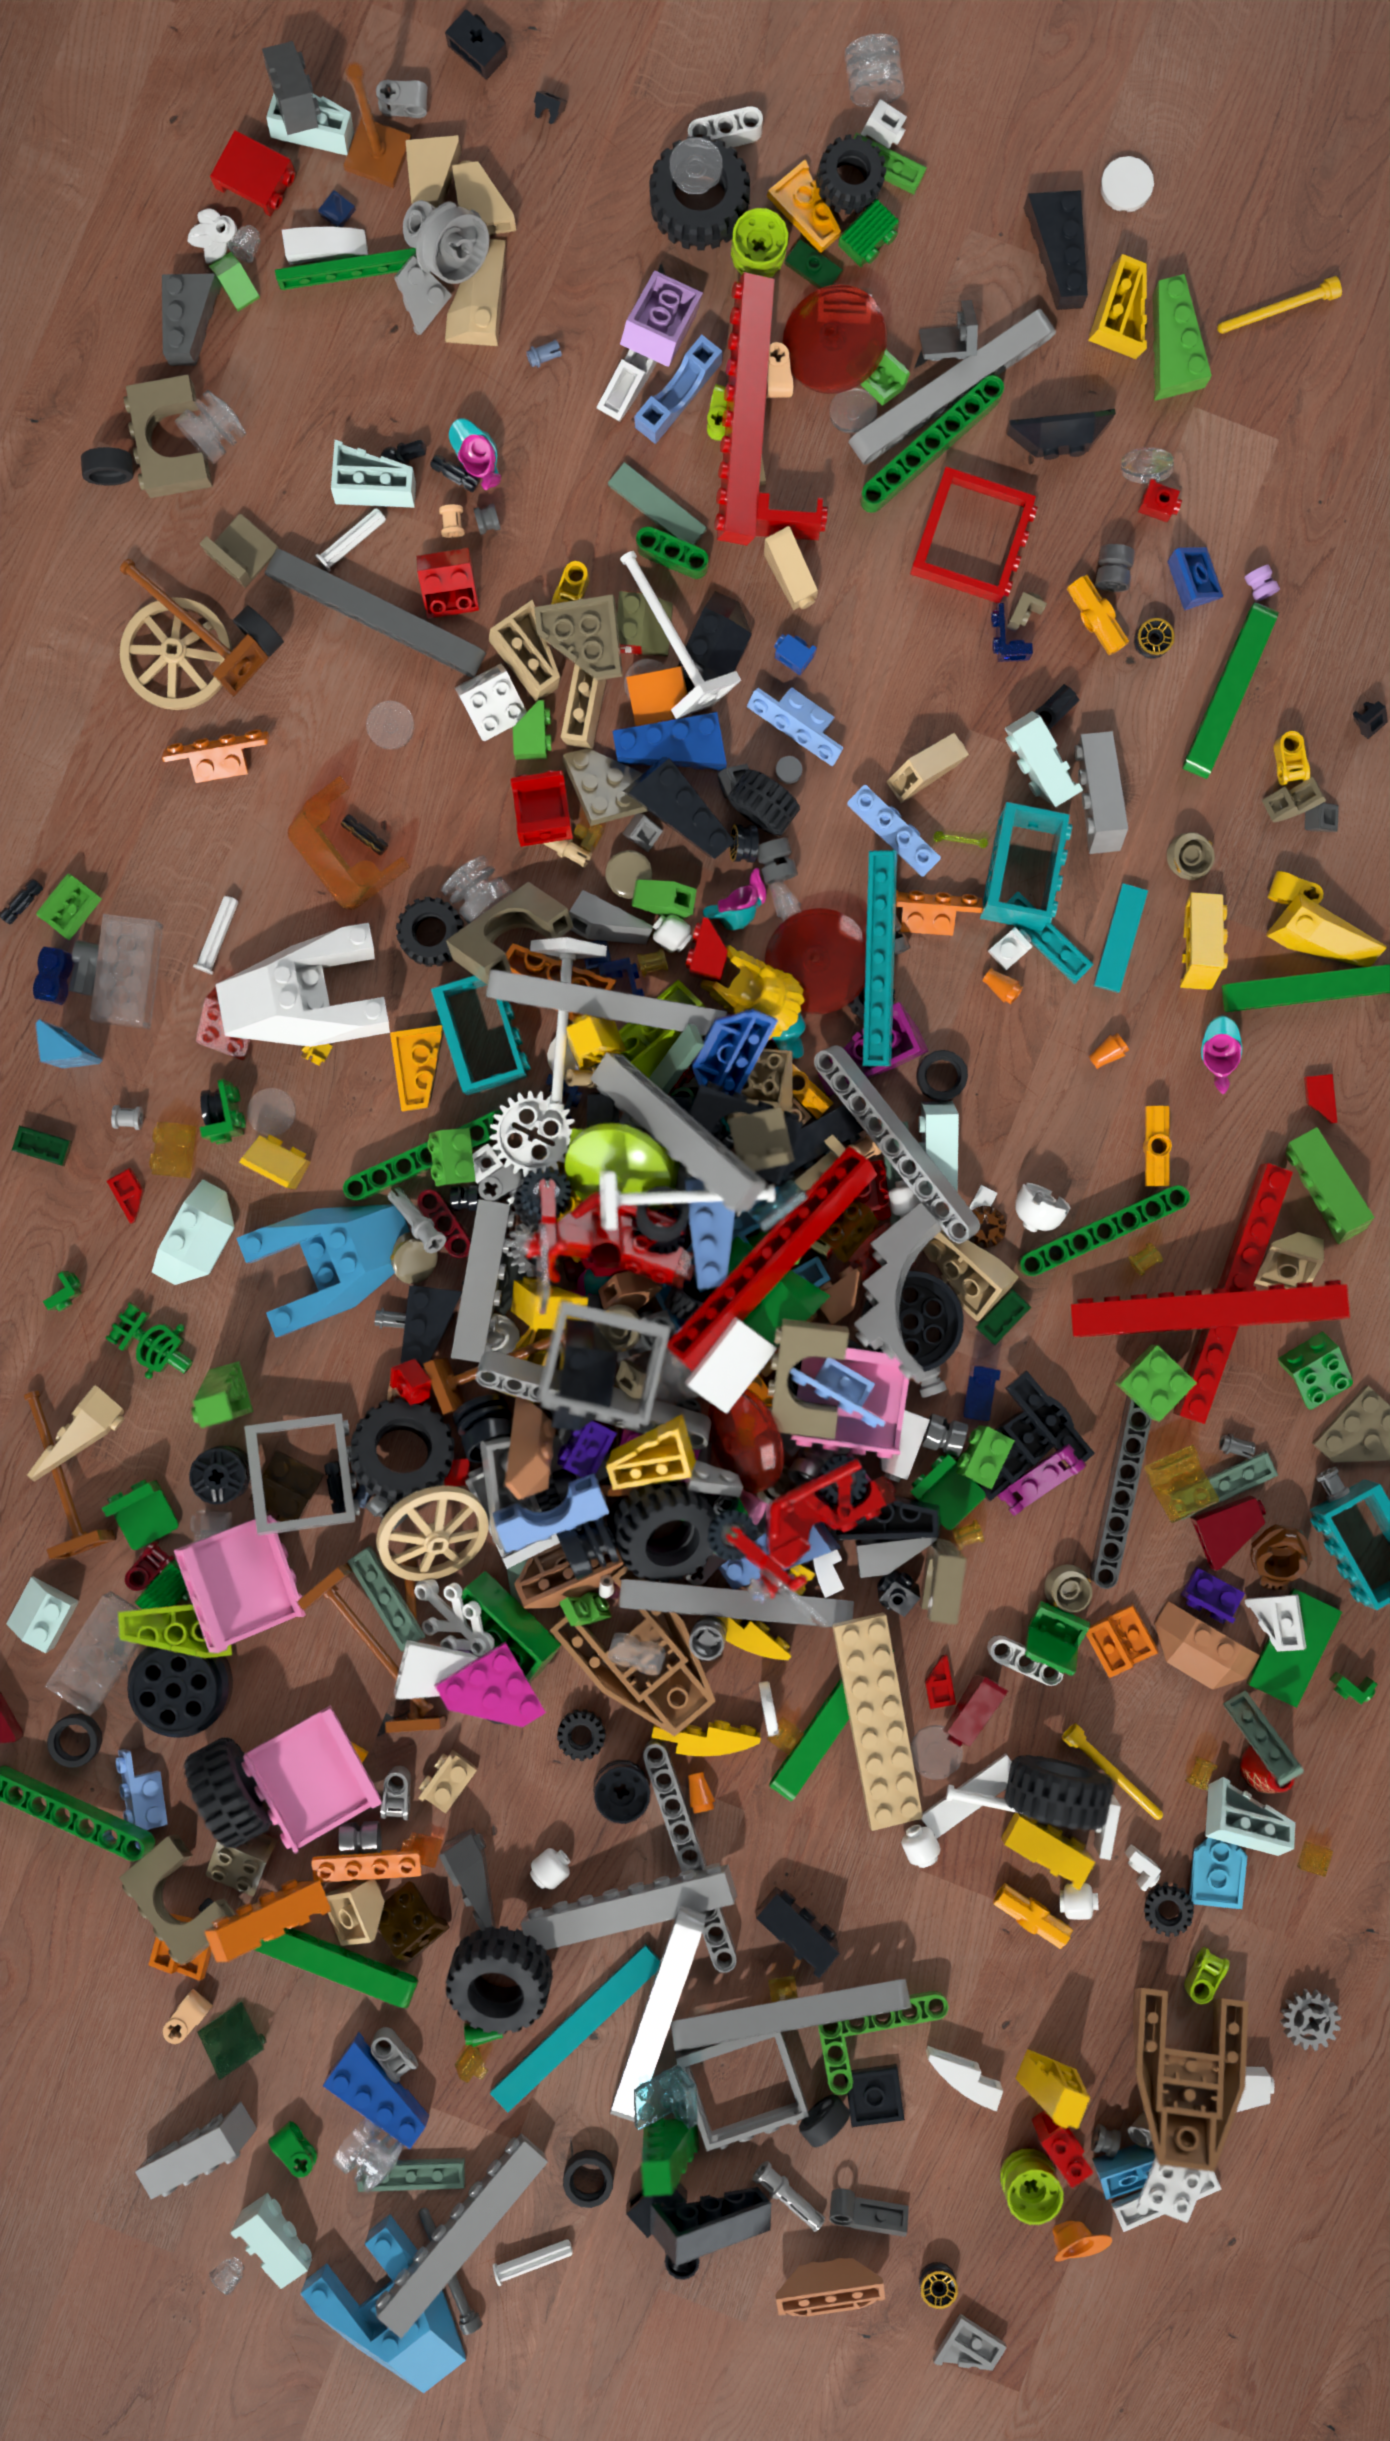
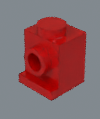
M1151 479L1145 489L1138 512L1168 522L1172 514L1177 515L1182 503V500L1178 499L1180 491L1156 483V480ZM1159 498L1167 500L1168 502H1161Z
M412 1359L391 1367L390 1387L392 1389L397 1388L399 1395L405 1397L408 1403L413 1405L429 1398L431 1379L417 1360Z

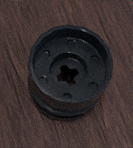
M487 1394L476 1397L459 1406L453 1413V1421L457 1426L458 1434L462 1437L461 1443L469 1461L475 1463L482 1462L480 1448L482 1441L499 1435H508L511 1438L513 1421L510 1420L511 1412L503 1396Z
M232 1445L216 1446L199 1454L193 1461L189 1472L190 1486L195 1495L204 1502L214 1505L225 1504L243 1495L251 1486L248 1454L239 1447ZM223 1472L224 1477L215 1479L214 1474Z
M602 1517L593 1520L594 1524L590 1526L588 1522L582 1523V1530L577 1531L574 1528L556 1533L577 1580L593 1573L591 1561L594 1559L598 1561L602 1568L607 1567L603 1555L607 1553L613 1564L619 1561L616 1542L607 1522Z
M618 1759L611 1761L598 1771L594 1779L593 1794L597 1810L605 1819L613 1823L627 1824L636 1821L645 1813L650 1803L651 1792L646 1774L639 1765L629 1760ZM621 1783H624L628 1791H623L621 1795H618L615 1787H620Z

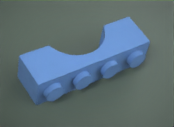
M701 334L685 354L679 369L671 381L660 393L651 396L634 416L635 428L656 444L722 364V350Z
M593 1473L570 1482L564 1501L550 1511L532 1512L516 1503L495 1511L492 1515L495 1528L507 1553L512 1550H520L535 1541L546 1540L561 1531L574 1529L577 1525L584 1522L597 1520L603 1515L608 1514L609 1511L597 1478Z

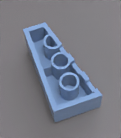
M685 1178L686 1191L707 1190L704 1187L705 1183L700 1178ZM723 1201L688 1202L698 1289L719 1287L727 1279L735 1211L725 1207L722 1203Z
M818 1522L812 1526L809 1532L811 1549L789 1568L840 1548L823 1522ZM765 1533L757 1539L756 1543L766 1553ZM746 1558L727 1561L718 1568L733 1590L760 1580L759 1574H764Z

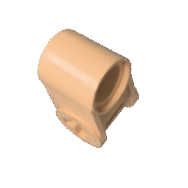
M772 343L769 347L766 398L792 397L793 377L790 368L789 351L782 343Z
M192 1989L177 2007V2011L163 2028L164 2038L171 2044L181 2043L213 2007L195 1989ZM177 2024L182 2027L178 2032L174 2029Z

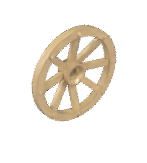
M172 598L184 610L204 617L207 622L203 626L209 632L215 629L219 640L232 651L227 630L210 609L190 599ZM157 600L139 610L124 630L120 644V663L123 673L131 687L144 700L155 706L170 710H184L199 706L211 699L221 689L222 685L215 677L207 685L188 663V658L220 662V664L225 659L216 652L187 648L200 637L196 633L191 632L180 640L183 622L175 615L171 637L168 638L151 618L158 613L168 610ZM144 623L162 643L161 646L132 644L137 632ZM174 647L177 648L175 655L170 654V650ZM131 654L161 655L139 678L136 677L132 666ZM166 664H168L167 698L158 696L144 687ZM181 666L201 691L189 697L176 699L177 667Z
M435 1486L422 1489L399 1501L386 1514L377 1532V1550L385 1567L398 1577L413 1581L442 1578L464 1567L480 1551L488 1533L487 1514L479 1499L462 1488ZM447 1499L466 1504L444 1527ZM438 1500L435 1522L428 1525L415 1510V1507L429 1501ZM473 1511L476 1513L477 1525L475 1529L453 1533ZM407 1513L421 1532L419 1535L393 1531L392 1529L400 1518ZM471 1539L469 1544L459 1554L448 1546L451 1543ZM389 1540L419 1544L394 1556H391L388 1550ZM426 1552L419 1568L401 1564ZM443 1553L450 1559L442 1564L431 1566L437 1554Z

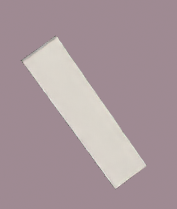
M1005 1753L957 1789L993 1797L997 1796L1006 1789L1012 1761ZM945 1796L922 1813V1820L927 1827L933 1830L937 1839L983 1805L954 1799L946 1801Z
M1208 2171L1198 2199L1221 2190L1214 2172ZM1141 2191L1112 2203L1123 2232L1164 2214L1140 2205L1138 2198Z

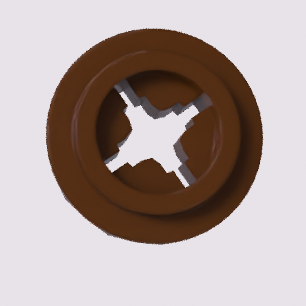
M980 1206L973 1209L972 1212L976 1215L980 1224H983L984 1215H986L988 1224L996 1225V1228L988 1230L987 1239H985L983 1230H979L968 1240L980 1248H990L997 1245L1005 1237L1007 1225L1004 1215L996 1208L990 1206Z

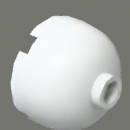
M1033 1183L1023 1184L1015 1200V1209L1018 1217L1024 1221L1022 1225L1032 1232H1037V1230L1048 1231L1058 1227L1071 1209L1070 1205L1060 1196L1056 1200L1051 1196L1052 1191Z

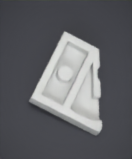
M1298 1594L1245 1599L1246 1606L1252 1609L1259 1620V1625L1269 1635L1270 1641L1277 1651L1304 1650L1307 1648Z

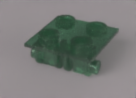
M243 2002L238 2003L197 2032L219 2080L265 2050L264 2044L267 2043L262 2033L257 2034Z

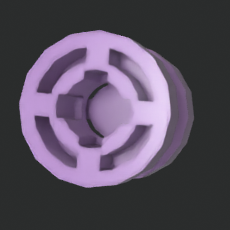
M1269 565L1262 566L1244 577L1247 584L1253 588L1252 595L1256 602L1264 600L1280 590L1277 581H1274L1271 577L1272 570Z

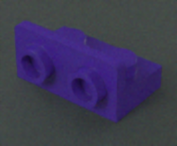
M591 1421L579 1431L570 1430L571 1436L567 1444L562 1445L557 1456V1464L581 1477H586L593 1473L596 1474L617 1434Z
M1196 1567L1181 1595L1188 1599L1187 1605L1198 1611H1201L1202 1607L1211 1611V1618L1224 1624L1226 1620L1234 1623L1235 1618L1233 1615L1245 1593Z

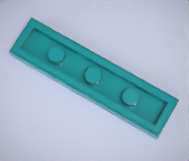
M1124 883L1121 885L1093 984L1094 987L1116 993L1121 991L1148 890Z
M1019 891L1007 901V904L1036 909ZM1052 923L1046 924L1042 931L1014 926L1018 930H1024L1031 938V943L1073 984L1094 965Z

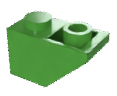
M538 700L513 727V750L516 760L547 759V751H552L551 734L546 735V725L551 724L550 708H545L544 700Z
M636 880L631 906L665 917L675 914L684 919L693 915L697 889L674 881Z

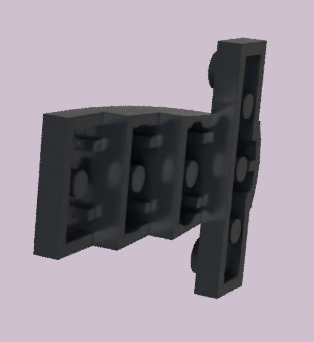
M1028 1371L1022 1372L1005 1387L1022 1410L994 1429L1014 1440L992 1489L975 1482L985 1492L987 1501H992L1007 1486L1017 1481L1052 1448L1058 1451L1065 1445L1070 1444L1074 1449L1073 1453L1078 1459L1081 1458L1084 1462L1095 1454L1074 1428L1073 1420L1067 1409L1059 1401L1048 1396Z

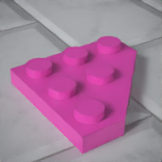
M505 1642L434 1685L450 1711L519 1727L526 1726L546 1713Z

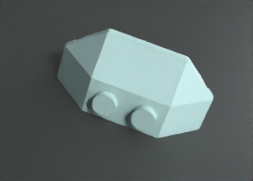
M202 1179L182 1204L159 1246L152 1273L174 1285L211 1273L235 1229L226 1191Z

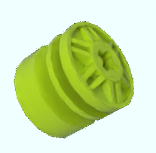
M755 208L746 211L738 218L733 228L731 258L734 267L741 275L746 272L771 278L781 269L787 250L788 231L785 222L777 213L766 208ZM759 247H762V248H763V251H762V250H758L757 252L754 251V248H755V249H758Z
M1021 2149L1013 2152L1004 2161L1000 2170V2183L1011 2213L1019 2221L1029 2225H1041L1052 2220L1059 2213L1063 2204V2190L1051 2160L1044 2153L1035 2149Z

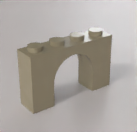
M189 375L126 386L127 396H124V404L127 413H131L132 422H128L132 439L135 438L137 448H133V454L136 463L140 464L141 473L138 474L141 490H145L150 498L213 487L208 460L203 452L178 457H165L156 453L152 448L151 438L153 430L162 419L170 415L199 410L194 384Z
M527 882L451 936L446 942L453 960L488 985L490 969L512 973L505 952L493 944L498 936L508 930L524 927L534 929L548 939L560 938L573 928V924L567 907L530 882Z
M787 1319L782 1320V1327H776L775 1343H779L778 1353H773L771 1369L776 1370L775 1380L770 1379L768 1396H773L772 1406H766L765 1422H769V1431L835 1439L838 1417L837 1405L812 1403L799 1399L790 1390L787 1377L791 1368L798 1361L806 1357L818 1356L845 1360L849 1335L848 1327Z
M937 1538L935 1543L927 1547L919 1605L922 1609H928L927 1617L929 1621L957 1625L966 1558L950 1540Z
M175 1834L167 1836L151 1852L120 1876L119 1879L123 1883L122 1888L129 1897H133L138 1904L139 1913L153 1925V1932L156 1937L164 1941L168 1946L171 1958L175 1962L180 1963V1965L194 1960L210 1946L204 1931L213 1927L212 1922L223 1916H228L229 1918L235 1915L225 1899L214 1901L190 1922L177 1920L169 1914L163 1902L164 1885L168 1877L193 1856L180 1836Z

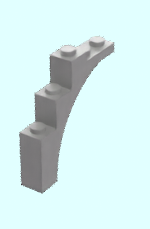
M922 1203L918 1204L871 1243L875 1251L872 1256L882 1268L862 1284L867 1291L864 1296L874 1308L854 1323L859 1331L855 1335L865 1347L870 1344L875 1351L881 1347L890 1360L895 1357L901 1365L898 1366V1369L908 1380L912 1377L917 1383L921 1382L926 1375L905 1348L900 1329L899 1309L902 1288L911 1265L925 1245L941 1231L938 1221Z

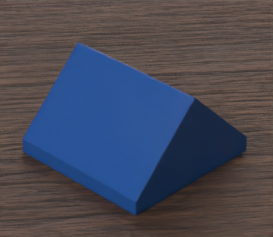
M1207 547L1177 548L1174 550L1167 563L1184 611L1221 599L1223 594Z

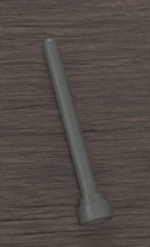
M424 2207L419 2210V2217L431 2242L436 2226L429 2210ZM455 2273L448 2282V2285L461 2314L459 2316V2325L463 2335H469L480 2329L483 2323L479 2313H475L474 2309H470Z

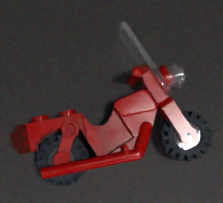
M546 1167L545 1172L538 1168L536 1174L531 1171L529 1176L525 1177L522 1185L521 1203H523L525 1211L529 1209L530 1216L537 1213L539 1232L531 1233L528 1228H525L523 1232L518 1231L513 1246L517 1248L516 1253L519 1255L525 1253L528 1258L536 1256L539 1314H545L549 1296V1279L553 1283H557L561 1279L560 1274L555 1268L557 1256L560 1254L588 1258L591 1255L592 1249L606 1242L613 1243L618 1247L619 1268L621 1267L631 1273L651 1278L658 1283L673 1285L681 1289L685 1279L691 1280L696 1265L691 1264L694 1254L683 1250L686 1231H683L679 1237L670 1241L659 1242L649 1239L640 1231L636 1220L631 1219V1216L636 1218L637 1204L620 1205V1208H616L617 1229H605L601 1226L600 1191L590 1194L556 1223V1218L560 1216V1212L562 1214L565 1213L570 1201L571 1184L569 1181L566 1182L567 1177L564 1174L559 1177L560 1171L555 1169L554 1173H551V1168ZM648 1208L646 1211L647 1218L653 1224L661 1227L674 1225L679 1217L673 1218L674 1213L671 1211L668 1215H665L664 1209H660V1213Z
M846 1456L833 1457L820 1466V1471L817 1473L816 1478L771 1500L767 1504L766 1553L757 1546L756 1542L759 1538L756 1530L758 1529L757 1526L753 1523V1519L743 1512L727 1511L719 1514L710 1523L707 1540L710 1543L711 1550L718 1557L728 1561L746 1558L755 1567L760 1569L758 1571L760 1578L756 1580L754 1578L750 1579L751 1585L747 1587L754 1602L759 1600L761 1604L766 1603L765 1599L769 1597L773 1599L778 1591L819 1627H825L828 1622L793 1592L807 1583L806 1575L800 1574L796 1577L794 1574L786 1573L783 1569L792 1566L811 1549L809 1532L814 1524L824 1522L833 1530L841 1528L843 1532H846L858 1525L856 1520L864 1516L869 1520L881 1514V1507L896 1500L893 1495L896 1493V1490L891 1480H886L884 1476H879L868 1482V1479L865 1478L867 1473L862 1469V1464L857 1459ZM820 1490L819 1494L825 1498L824 1500L833 1503L832 1508L830 1509L813 1493ZM862 1493H865L864 1498L855 1507L850 1505L862 1497Z

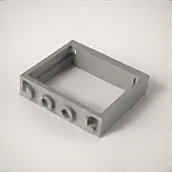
M559 1302L536 1400L543 1401L542 1407L559 1410V1405L570 1407L569 1413L586 1416L587 1411L596 1413V1419L612 1423L613 1418L624 1420V1426L639 1429L640 1424L648 1425L670 1327L568 1302ZM566 1315L655 1336L637 1414L548 1394Z
M342 1413L244 1426L258 1536L355 1522V1515H360L358 1499H353L352 1489L356 1488V1479L354 1472L349 1473L348 1462H351V1446H346L345 1436L350 1435L348 1420L342 1419ZM335 1424L346 1513L267 1524L257 1434Z
M783 2032L676 2051V2061L707 2151L719 2147L722 2150L732 2142L738 2140L739 2142H746L751 2140L756 2134L762 2132L766 2134L773 2133L779 2129V2126L788 2123L796 2125L798 2124L797 2121L809 2117L808 2106ZM775 2037L796 2102L712 2131L690 2065Z

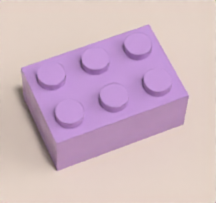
M654 270L626 321L620 345L669 367L696 317L703 293Z

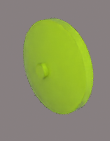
M606 1123L587 1128L574 1139L565 1159L567 1179L571 1184V1188L582 1201L593 1192L600 1191L599 1171H612L615 1173L616 1191H619L620 1194L645 1193L654 1187L667 1186L671 1188L672 1168L663 1149L651 1137L630 1126ZM663 1203L650 1204L648 1209L657 1210Z

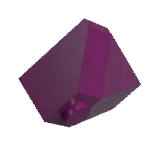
M900 1002L893 1005L891 1066H863L864 1028L852 1037V1040L843 1048L867 1079L878 1076L929 1052L919 1028ZM817 1072L827 1096L835 1095L836 1093L822 1075ZM845 1076L846 1083L850 1084L848 1078Z

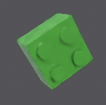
M1151 1344L1114 1382L1151 1419L1158 1422L1196 1384L1158 1345Z

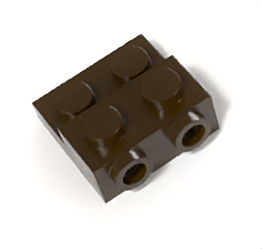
M276 1450L264 1474L261 1475L266 1513L268 1510L277 1513L276 1519L280 1522L302 1519L324 1474ZM251 1494V1496H250V1498H249V1499L252 1500V1501H253V1494Z

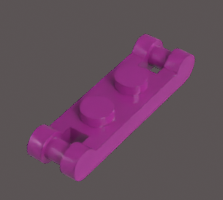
M1067 1444L1024 1473L1017 1481L1007 1486L997 1496L1001 1501L1007 1503L1009 1506L1008 1510L1015 1516L1072 1475L1079 1473L1085 1468L1086 1464L1081 1458L1078 1459L1073 1453L1074 1449L1070 1444ZM1065 1459L1069 1466L1066 1467L1061 1460ZM1016 1491L1022 1496L1019 1500L1013 1495Z

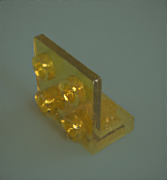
M1193 1444L1144 1466L1147 1481L1171 1523L1219 1502L1218 1495L1200 1466L1198 1452Z

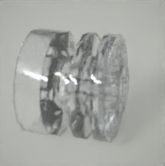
M871 34L858 38L846 47L844 58L847 64L846 71L849 75L848 87L852 103L861 107H876L880 99L889 104L904 93L905 82L903 70L900 66L901 55L897 38L888 34Z
M207 390L202 396L209 404L208 407L199 399L195 401V405L201 413L199 416L186 409L174 422L199 452H203L206 459L214 465L226 454V450L220 442L222 439L234 446L237 442L230 432L233 431L239 438L244 437L247 433L233 410L222 399Z
M484 855L471 860L457 869L441 889L446 897L451 896L450 902L453 905L465 901L459 913L468 924L513 893L502 877L489 881L495 869L493 866L487 867L489 862Z
M365 2117L342 2144L332 2163L346 2175L355 2167H358L359 2170L354 2182L358 2185L368 2176L362 2189L369 2193L375 2186L383 2182L392 2171L404 2145L397 2141L389 2149L388 2147L394 2137L387 2135L379 2141L378 2137L382 2129Z

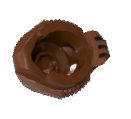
M1275 1524L1266 1529L1251 1544L1250 1560L1254 1570L1258 1571L1261 1576V1586L1266 1589L1286 1590L1289 1581H1294L1304 1575L1313 1561L1308 1540L1301 1529Z

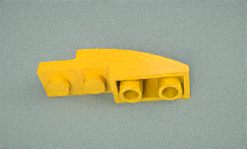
M716 1617L724 1623L727 1630L726 1641L747 1652L779 1660H789L791 1658V1652L788 1650L790 1645L780 1636L775 1639L768 1633L770 1628L763 1621L747 1620L742 1625L743 1619Z
M715 1720L714 1723L708 1722L706 1732H702L701 1727L687 1725L676 1736L671 1735L655 1724L652 1730V1738L676 1742V1754L689 1756H718L735 1753L760 1744L761 1734L756 1732V1728L747 1725H741L740 1728L730 1727V1723L723 1720Z

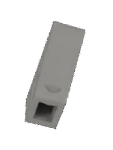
M582 890L569 911L573 924L571 931L586 939L647 944L653 926L644 920L638 919L621 908L613 906Z
M937 1538L862 1539L861 1542L855 1543L859 1575L861 1578L888 1575L937 1541Z

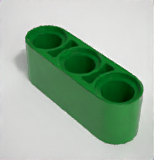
M643 527L638 531L636 545L637 551L642 557L693 579H700L708 572V555L703 549L653 527ZM646 538H651L655 541L651 547H645L641 542ZM672 548L679 551L678 556L673 558L665 554L667 550ZM693 559H700L704 564L699 568H694L689 563Z

